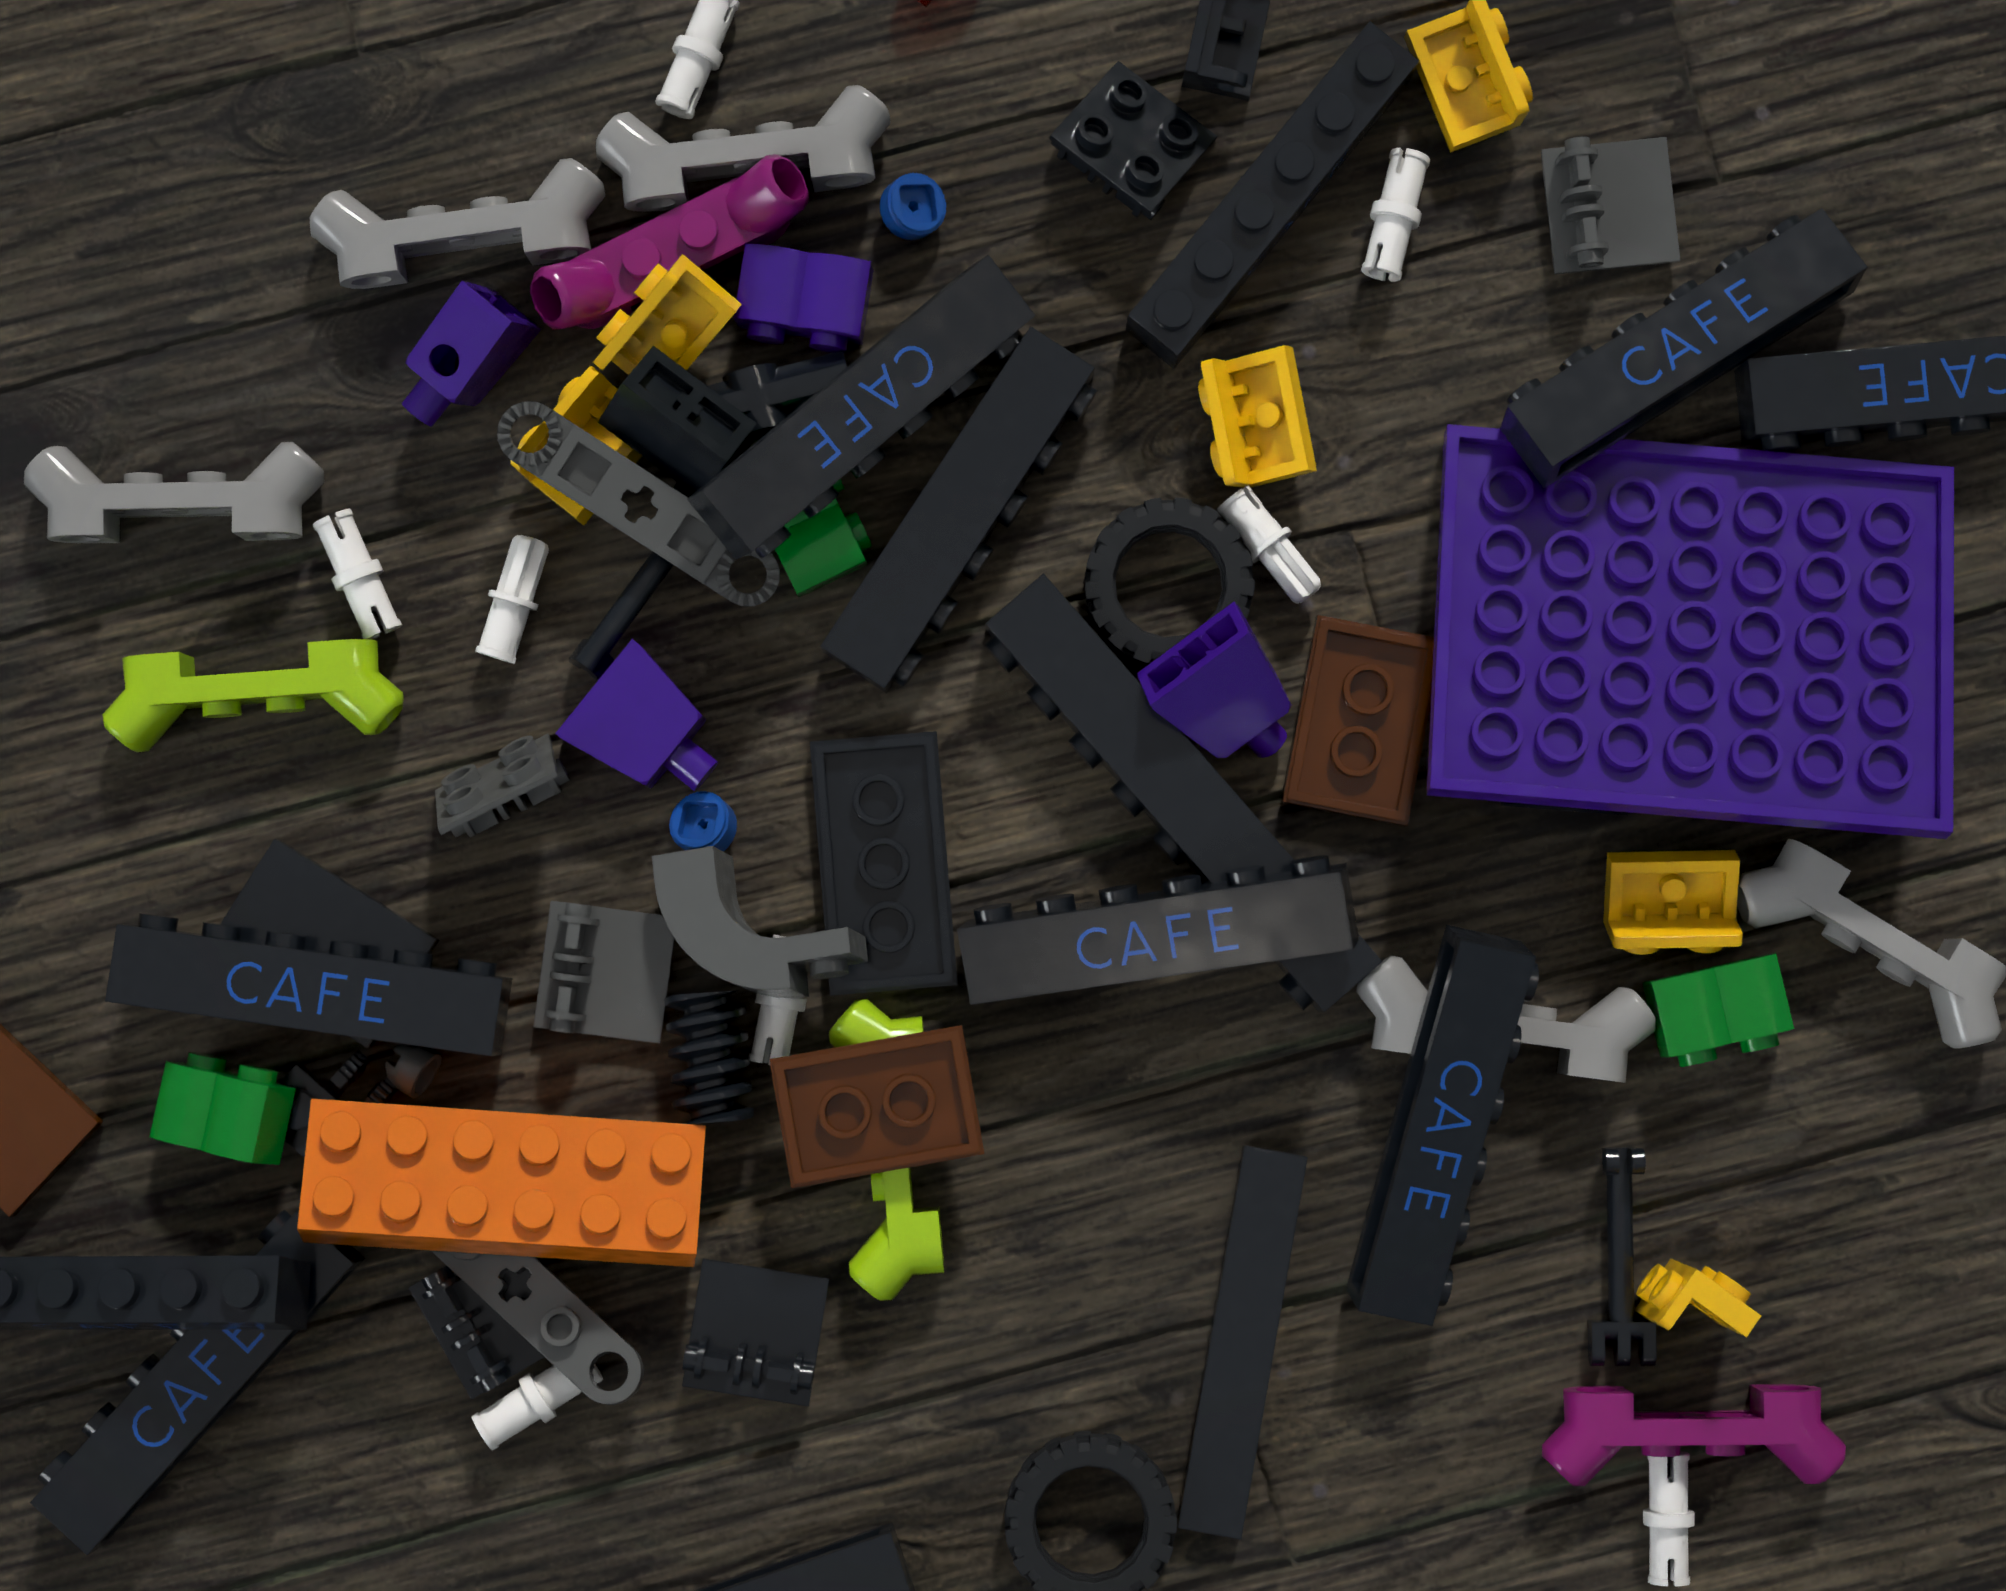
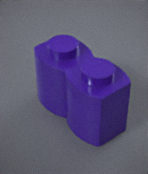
M745 244L737 300L741 303V306L734 314V320L738 327L748 329L746 336L748 339L757 342L783 344L785 335L810 338L809 347L832 353L839 351L846 353L848 344L863 345L874 273L871 261L842 255L808 253L772 245Z

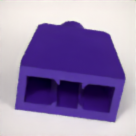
M461 281L406 359V365L418 374L421 379L402 402L403 407L418 420L430 427H433L451 402L475 407L532 342L541 328L494 289ZM459 356V367L456 371L455 361L456 358Z
M1235 602L1225 607L1137 673L1152 709L1216 758H1227L1244 744H1247L1258 757L1265 758L1276 753L1286 741L1287 733L1277 720L1289 712L1292 704L1245 616Z
M633 639L626 645L555 733L567 743L650 789L668 770L690 789L696 791L718 764L716 759L692 741L693 737L706 722V718L649 653Z

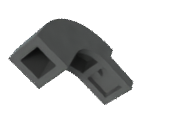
M714 846L652 856L656 896L668 929L681 948L698 965L727 982L760 995L776 998L809 997L807 972L810 971V978L812 979L837 978L849 974L848 965L868 962L866 937L849 927L781 938L759 936L746 922L738 904L733 857Z

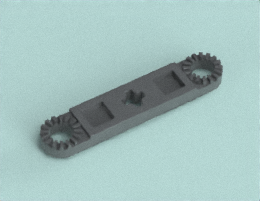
M534 401L520 402L511 406L502 415L497 427L498 442L503 453L516 464L734 604L745 607L756 606L766 602L775 593L780 581V569L777 560L771 552L763 558H760L755 550L745 555L758 558L766 568V580L759 590L753 593H742L732 586L729 580V570L736 559L687 500L688 497L542 403ZM529 414L540 417L546 422L549 429L547 444L541 450L534 453H526L519 450L511 438V429L514 422L521 416ZM643 486L648 487L654 492L651 503L658 509L656 515L652 519L641 516L635 523L629 521L625 517L628 506L621 500L623 493L627 489L638 493Z
M432 1251L591 1400L605 1405H616L627 1402L637 1394L643 1383L645 1371L639 1353L537 1257ZM528 1269L532 1275L526 1284L532 1291L531 1295L526 1300L514 1296L509 1301H506L503 1294L506 1292L508 1285L502 1279L505 1273L510 1270L521 1274ZM605 1354H619L625 1359L628 1366L627 1379L618 1389L604 1391L594 1381V1374L592 1373L595 1367L594 1364L597 1363L598 1358Z

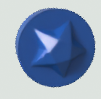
M908 173L902 175L885 188L880 199V214L884 224L894 235L905 240H919L935 231L942 224L946 215V200L939 185L930 177L920 173Z
M700 791L686 796L676 805L671 814L669 828L674 842L684 851L714 846L724 852L735 837L737 819L733 809L718 795L707 791Z

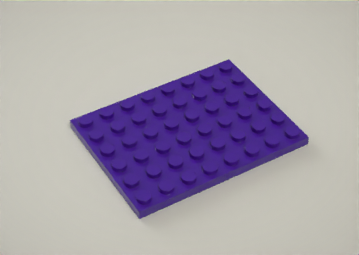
M1447 424L1443 441L1426 796L1947 839L1953 833L1954 467L1622 439L1548 487L1543 488L1499 428Z

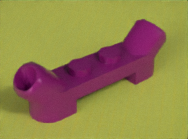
M776 154L766 155L743 175L569 261L541 267L534 273L530 287L535 310L544 323L552 329H565L573 326L596 329L606 326L619 309H622L628 315L633 312L631 306L643 301L634 291L658 263L669 271L683 254L704 271L742 251L744 252L745 244L769 245L780 238L789 226L790 220L803 211L809 202V192L804 177L789 159Z
M1795 1384L1749 1385L1750 1410L1634 1411V1393L1623 1386H1577L1563 1389L1564 1422L1542 1444V1457L1572 1486H1585L1623 1446H1641V1454L1645 1456L1674 1457L1681 1455V1446L1706 1445V1454L1713 1456L1745 1455V1445H1765L1804 1484H1821L1828 1480L1843 1464L1846 1455V1445L1821 1420V1388L1816 1386Z

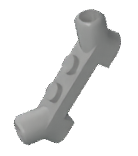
M852 85L845 88L817 125L813 127L793 129L792 123L777 121L758 125L755 127L756 133L730 136L729 130L709 129L694 133L692 135L693 141L669 143L633 114L624 112L613 116L605 125L596 139L595 148L597 159L622 178L624 208L642 212L674 209L689 201L687 182L741 176L766 155L773 154L789 159L798 169L810 168L814 192L846 189L868 184L875 179L871 147L890 125L891 121L889 110L881 100L864 87Z
M572 158L560 159L529 201L508 203V199L505 197H483L471 201L470 209L445 212V207L426 205L409 209L407 211V218L386 221L346 191L338 190L325 195L315 207L310 216V232L314 239L337 255L340 286L352 289L376 288L408 283L405 258L523 242L524 253L533 266L563 262L591 250L586 221L605 198V188L603 182L595 174Z
M281 442L244 481H226V473L195 471L187 473V482L163 483L162 474L132 472L123 475L124 483L104 484L67 447L50 446L42 450L27 465L24 471L25 487L48 508L47 539L62 543H120V518L232 516V533L246 541L298 539L303 537L302 505L325 483L324 470L294 442Z
M1788 839L1773 866L1744 872L1740 875L1737 907L1744 922L1757 929L1810 916L1825 925L1821 935L1833 944L1851 953H1856L1859 947L1863 948L1880 959L1876 966L1880 972L1905 986L1910 987L1913 981L1916 980L1929 988L1942 1042L1952 1048H1966L1996 1040L2002 1031L1993 996L2006 978V966L1963 938L1944 939L1938 951L1935 952L1845 898L1838 892L1851 871L1826 855L1801 842Z
M1389 956L1357 984L1356 992L1376 1017L1371 1048L1411 1054L1428 991L1402 957ZM1618 987L1572 1023L1556 1021V1008L1523 1004L1517 1025L1521 1027L1522 1031L1521 1043L1560 1048L1557 1067L1558 1074L1626 1083L1628 1053L1655 1032L1656 1018L1644 1000L1633 989Z

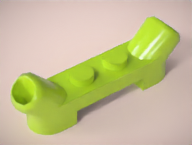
M346 639L307 642L309 668L195 676L194 657L181 652L133 655L122 658L125 690L102 715L106 730L135 752L150 751L186 709L202 708L203 717L222 718L242 715L241 705L266 703L267 713H291L305 711V700L324 699L364 735H376L383 732L402 711L403 692L379 672L377 640Z
M868 999L855 1000L830 1029V1044L834 1047L924 1032L923 1018L919 1016L891 1020ZM910 1167L871 1174L873 1201L885 1200L887 1217L849 1261V1274L853 1280L880 1301L893 1300L913 1275L944 1273L940 1208L914 1209Z

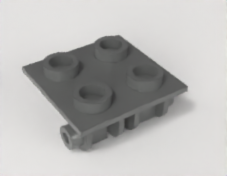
M1574 137L1564 141L1565 147L1541 149L1554 275L1681 261L1667 137L1590 144L1589 137Z
M546 734L536 740L532 736L521 737L503 747L498 753L500 758L478 769L474 764H470L448 774L441 781L442 787L435 790L439 833L442 835L451 830L456 838L465 833L471 838L499 823L498 817L493 810L494 808H497L501 817L507 820L511 818L506 802L514 799L520 811L523 812L528 807L522 794L526 793L534 806L561 793V785L570 781V777L560 758L555 760L550 735Z
M551 901L533 1027L557 1032L582 1033L660 1044L666 1007L664 999L667 998L675 940L667 927L663 915Z

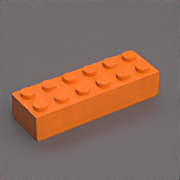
M311 1099L297 1230L303 1243L694 1267L697 1255L706 1125Z

